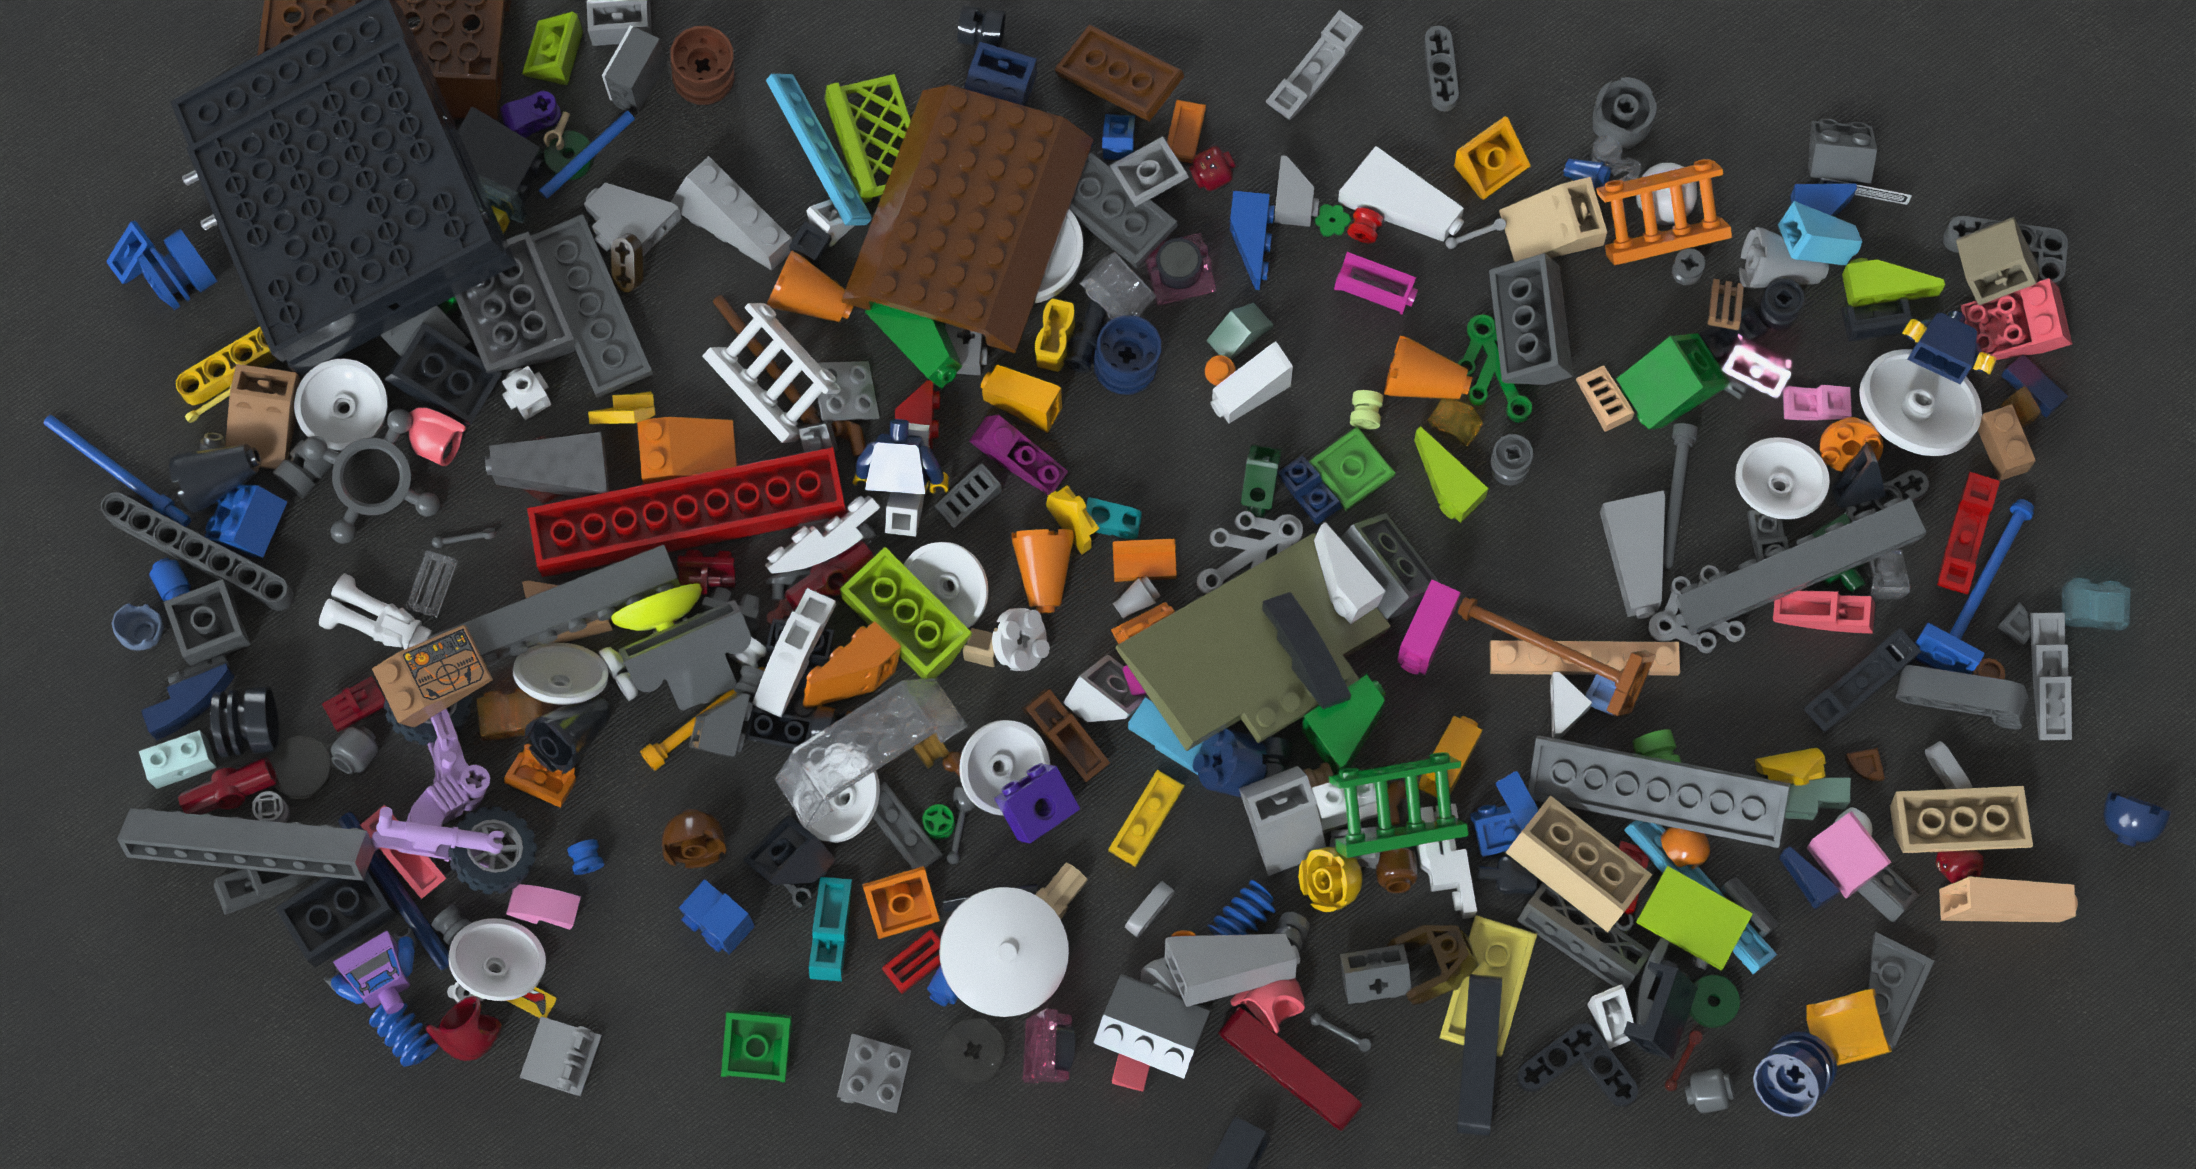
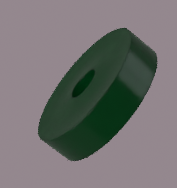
M564 131L562 135L565 142L563 149L557 150L556 148L558 138L552 139L549 147H545V161L552 174L556 175L590 144L583 134L575 131ZM568 152L574 153V156L570 159L564 157ZM594 157L569 180L584 176L591 169Z
M1718 975L1704 976L1694 983L1698 989L1690 1010L1691 1017L1698 1024L1708 1028H1719L1728 1024L1735 1017L1740 1006L1739 993L1734 984ZM1708 997H1716L1719 1005L1716 1007L1709 1005Z

